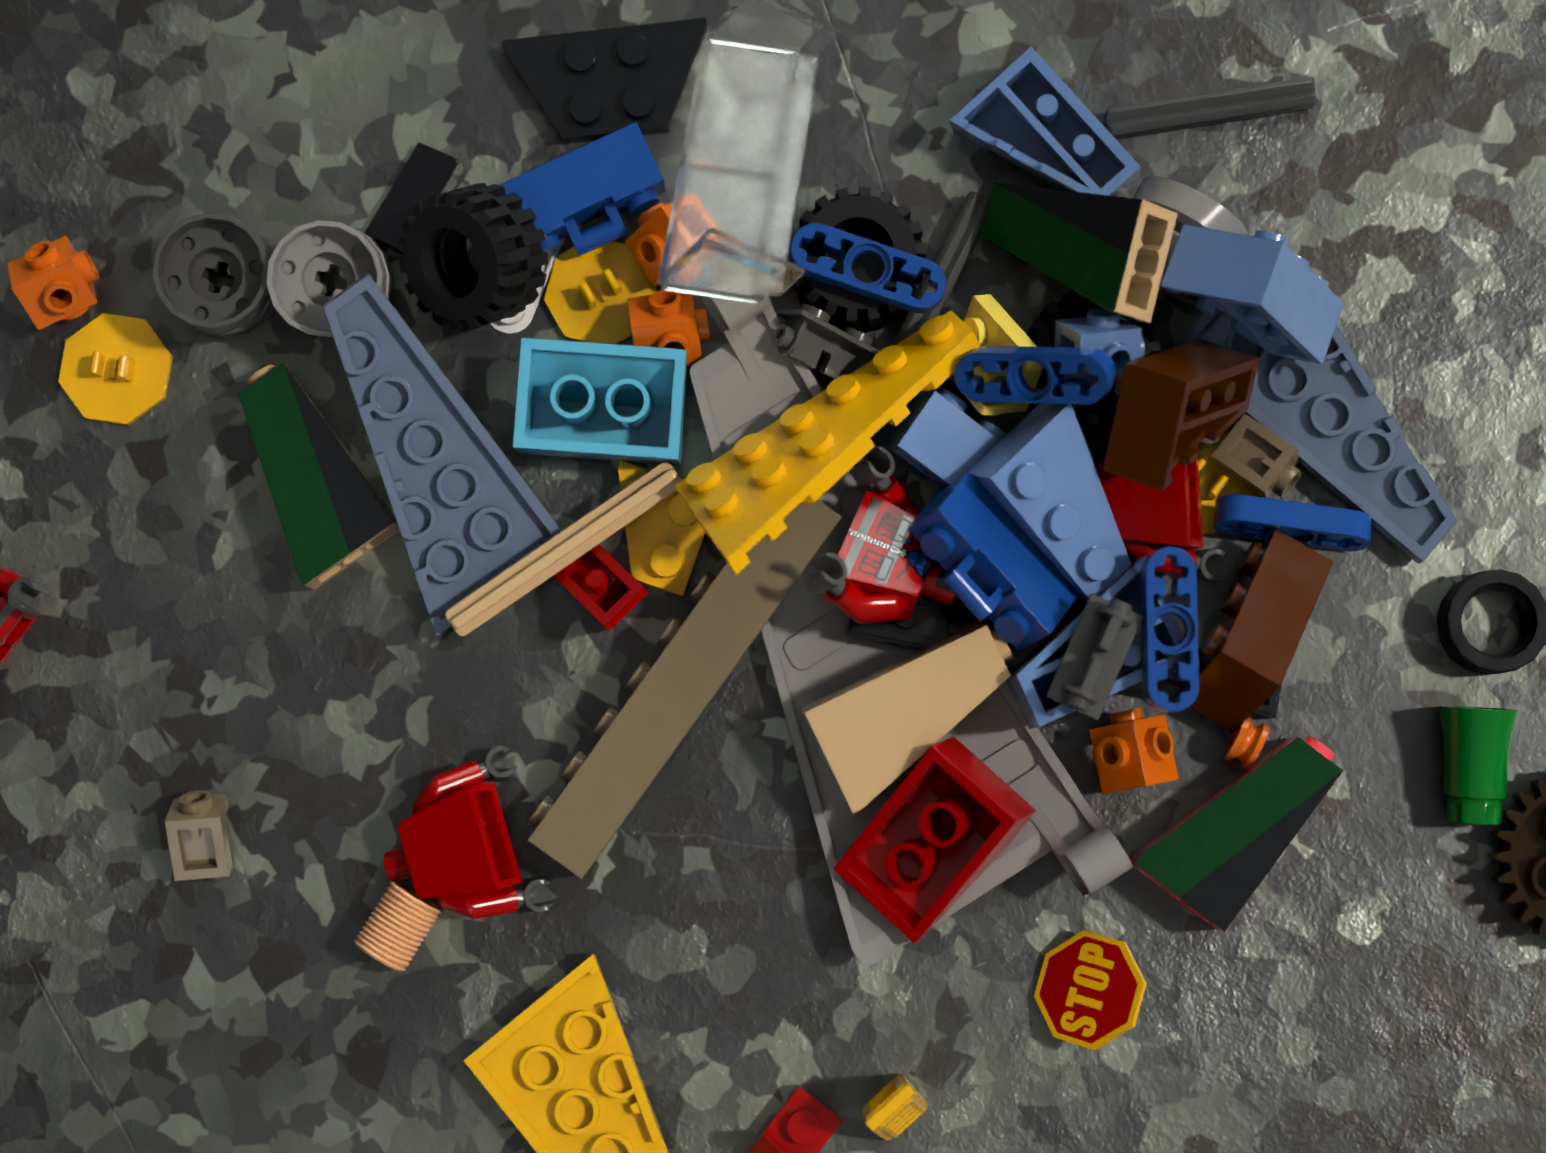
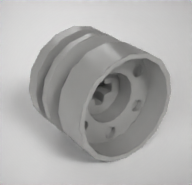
M317 220L295 227L278 242L268 261L266 285L274 308L289 325L308 335L333 337L323 305L344 290L335 289L333 295L330 296V286L323 283V277L325 273L334 274L338 266L341 267L339 271L340 276L347 279L346 288L369 273L388 300L391 301L394 276L387 255L373 238L341 222Z

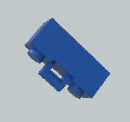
M637 122L500 184V186L505 187V194L514 192L523 199L521 207L524 210L532 209L537 217L533 223L537 230L543 229L546 238L545 241L541 242L542 251L548 252V256L557 252L562 247L560 240L569 236L580 257L627 235V229L619 213L629 209L632 215L642 213L658 204L660 201L658 195L666 192L664 179ZM607 214L608 220L582 232L579 231L577 226Z
M970 472L937 492L908 526V530L920 542L922 551L929 558L936 560L944 570L947 569L946 574L942 577L943 582L979 621L988 617L994 624L996 633L1003 640L1011 643L1018 652L1051 634L1079 596L1078 592Z

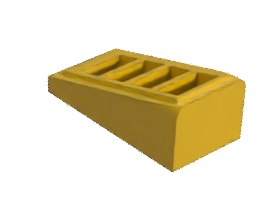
M898 1074L862 1107V1114L866 1125L874 1133L886 1141L897 1138L928 1108V1103L903 1074L901 1076Z

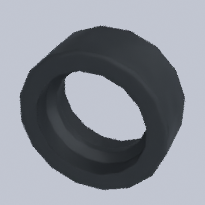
M1502 569L1475 573L1453 585L1441 601L1436 620L1439 640L1449 657L1468 671L1483 675L1516 671L1532 662L1546 645V601L1537 586L1521 574ZM1495 590L1506 593L1516 600L1523 611L1525 622L1523 636L1517 645L1506 653L1491 655L1480 652L1468 642L1463 633L1461 618L1464 607L1472 597L1483 591Z

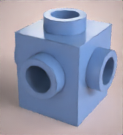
M1095 308L1087 311V317L1056 320L1055 347L1100 349L1107 353L1114 361L1117 369V378L1125 367L1126 362L1144 357L1145 344L1141 335V327L1124 319L1120 314L1104 308ZM1087 364L1074 374H1064L1063 378L1065 381L1069 378L1087 379L1089 388L1099 381L1098 375L1088 372Z

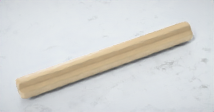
M667 461L660 462L448 608L445 615L449 624L461 637L469 635L675 493L677 490L674 485L680 482L681 478Z

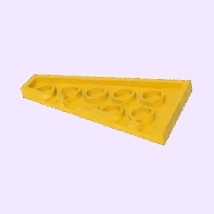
M952 310L944 315L933 317L927 320L917 332L903 341L881 349L874 356L873 360L851 374L842 375L834 379L821 393L803 404H797L788 408L778 420L761 431L744 436L736 442L731 450L710 463H704L695 467L685 479L674 486L684 503L737 575L750 563L746 555L750 549L764 536L773 542L788 528L784 518L799 504L815 503L875 447L871 437L887 422L890 425L897 426L910 414L906 406L909 401L920 391L937 389L955 372L956 365L962 357L981 346L973 330Z
M595 953L463 1060L536 1153H669Z

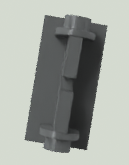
M800 304L799 309L777 308L775 311L777 315L787 320L786 325L781 324L773 335V343L778 345L779 353L813 369L816 368L822 352L825 353L826 356L819 373L831 380L842 375L851 374L873 360L874 356L879 352V350L871 346L873 342L872 337L849 327H843L840 330L829 324L831 316L817 307Z
M1091 593L1046 697L1095 720H1099L1143 616L1131 611L1133 607L1123 601L1114 598L1108 601Z

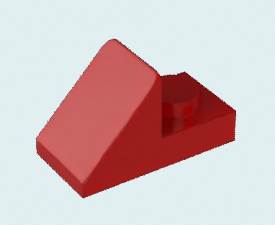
M600 544L554 575L607 631H610L649 593Z
M798 1085L745 1153H819L843 1121L802 1086Z

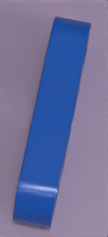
M811 223L803 226L795 233L791 242L793 265L801 274L913 313L930 312L943 299L946 289L944 272L936 263L928 259L821 223ZM815 238H821L825 240L824 250L840 256L841 245L851 247L844 258L843 274L833 272L837 260L820 256L816 264L808 262L807 251L801 248L802 244L812 245ZM864 254L877 256L884 265L882 277L872 283H864L858 280L852 272V264L857 257ZM893 263L904 265L900 270L899 277L916 280L919 273L930 276L928 285L936 289L935 293L925 292L922 299H915L911 296L912 287L899 281L896 282L895 292L885 290L892 278Z
M982 346L962 357L955 368V382L958 389L965 397L977 402L1089 405L1108 394L1115 386L1117 380V369L1114 361L1107 353L1096 348ZM1026 361L1038 362L1046 370L1048 381L1044 389H1035L1026 383L1023 377V366ZM982 363L983 371L1001 372L1007 368L1006 376H997L985 384L983 377L975 375L973 369ZM1086 364L1088 372L1098 375L1099 381L1090 388L1087 379L1069 378L1062 383L1064 374H1074L1085 367Z
M1232 494L1221 496L1215 500L1213 528L1218 533L1263 541L1275 529H1278L1307 547L1337 551H1359L1368 548L1371 544L1372 518L1369 514L1358 510Z
M1170 546L1151 553L1144 560L1140 571L1141 616H1143L1141 621L1143 694L1150 706L1165 713L1177 712L1188 708L1195 701L1199 692L1197 570L1193 558L1185 550ZM1165 558L1171 559L1172 568L1181 569L1182 578L1172 582L1171 597L1183 596L1184 606L1176 603H1168L1159 607L1154 606V597L1159 599L1166 597L1165 579L1156 578L1154 572L1155 568L1165 564ZM1162 614H1173L1180 618L1184 625V637L1176 646L1162 644L1155 635V623ZM1184 652L1185 663L1180 661L1173 663L1174 680L1184 682V692L1175 694L1174 703L1168 702L1167 693L1158 692L1157 681L1167 679L1168 662L1156 664L1155 653L1162 656H1172Z

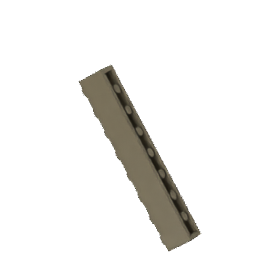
M820 500L806 505L799 504L784 518V522L788 527L773 542L764 536L746 553L750 563L739 574L736 575L729 564L726 563L717 577L709 571L704 575L689 597L697 605L685 622L677 616L671 621L657 641L660 646L665 648L653 666H650L645 661L641 663L625 686L633 694L621 711H618L613 706L608 709L592 732L601 738L588 756L579 750L560 776V778L568 783L556 801L547 795L529 819L528 823L536 828L528 839L529 842L583 879L841 520V515Z

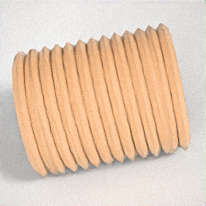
M393 881L389 882L390 886L386 887V892L383 893L384 897L380 898L381 902H377V907H374L375 911L371 912L372 916L368 917L369 921L365 922L366 926H362L363 930L359 931L358 939H354V942L358 948L372 958L396 971L403 972L406 971L405 967L410 965L409 961L413 960L412 956L416 955L415 951H418V947L422 946L421 942L425 941L424 937L427 936V932H430V927H433V923L436 922L438 914H441V910L428 899L419 898L415 891Z

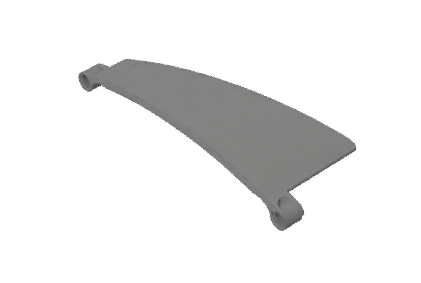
M747 263L699 292L704 305L727 341V344L699 360L690 368V378L713 460L731 450L736 442L744 436L757 433L778 420L788 408L797 404H803L822 392L810 369L779 353L778 345L773 343V335L781 325V322L763 285ZM863 457V458H862L859 462H857L856 464H859V463L864 462V461H866V460H865L864 457ZM855 465L818 499L841 515L842 518L812 560L826 553L838 555L866 490L873 492V483L863 485L855 480L853 476ZM811 560L762 628L761 633L850 947L859 962L864 966L870 967L910 942V940L833 868L926 752L868 805L852 813L802 707L920 650L845 635L849 616L836 604L821 600L823 593H811L807 587L808 578L820 572L812 566ZM1004 681L937 742H942L954 736L1037 811L1001 854L936 924L1050 851L1054 853L1074 885L1085 898L1133 868L1129 857L1117 838L1089 806L1038 727L1029 729L1007 681Z

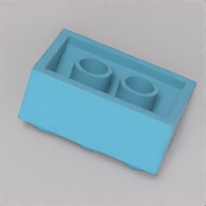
M521 338L513 448L519 454L612 461L622 460L654 464L667 461L671 465H681L685 418L687 350Z

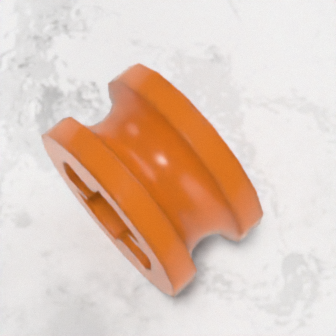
M1249 717L1234 733H1231L1222 758L1227 761L1236 758L1241 761V768L1248 771L1257 760L1266 742L1270 727L1264 723L1260 726H1254L1251 724V717Z

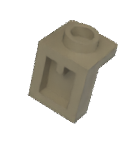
M1245 413L1211 455L1215 464L1256 491L1258 497L1275 499L1278 495L1281 498H1285L1293 490L1302 474L1299 470L1298 449Z
M196 790L173 799L164 822L174 881L230 877L233 864L225 821L229 807L227 794L212 795L209 791Z

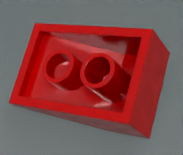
M953 736L931 746L833 869L913 944H916L1001 854L1037 810Z

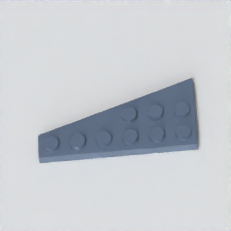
M1276 229V230L1273 232V233H1276V234L1281 235V234L1279 233L1278 229ZM1215 308L1213 315L1203 313L1174 347L1203 339L1260 357L1248 410L1245 414L1296 447L1299 452L1300 464L1351 508L1369 514L1372 518L1371 525L1417 564L1423 562L1458 520L1425 466L1419 464L1402 437L1403 431L1394 416H1389L1375 393L1377 391L1376 387L1338 326L1336 325L1323 364L1273 355L1230 329L1233 317L1218 308Z
M367 273L323 305L437 637L451 627L445 615L448 608L562 530L370 274Z

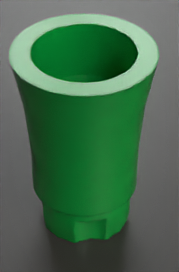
M1439 706L1444 746L1443 795H1448L1446 821L1463 824L1500 825L1502 820L1501 799H1506L1511 741L1519 710Z

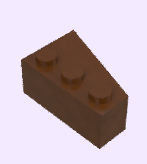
M1199 339L1126 362L1115 384V396L1118 398L1103 470L1164 491L1172 483V475L1170 473L1178 463L1190 466L1198 458V450L1194 448L1204 438L1212 441L1217 440L1248 410L1260 357Z
M1275 529L1262 545L1253 542L1249 546L1237 568L1243 574L1239 582H1235L1225 595L1219 608L1222 614L1202 645V653L1199 657V692L1189 708L1234 733L1281 686L1331 569L1332 560L1278 529Z

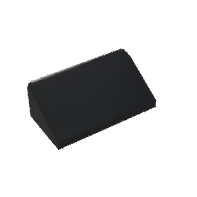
M418 142L364 234L404 257V253L398 250L399 238L407 235L402 228L405 219L414 216L412 209L418 203L427 201L428 197L454 190L465 172L462 162Z

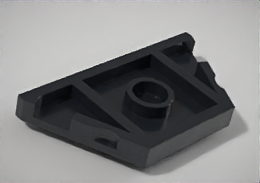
M706 18L502 40V45L506 57L527 85L529 92L548 117L550 124L564 144L598 140L634 122H637L642 135L669 133L678 112V104L682 93L686 90L692 75L693 64L702 40H705L708 30Z

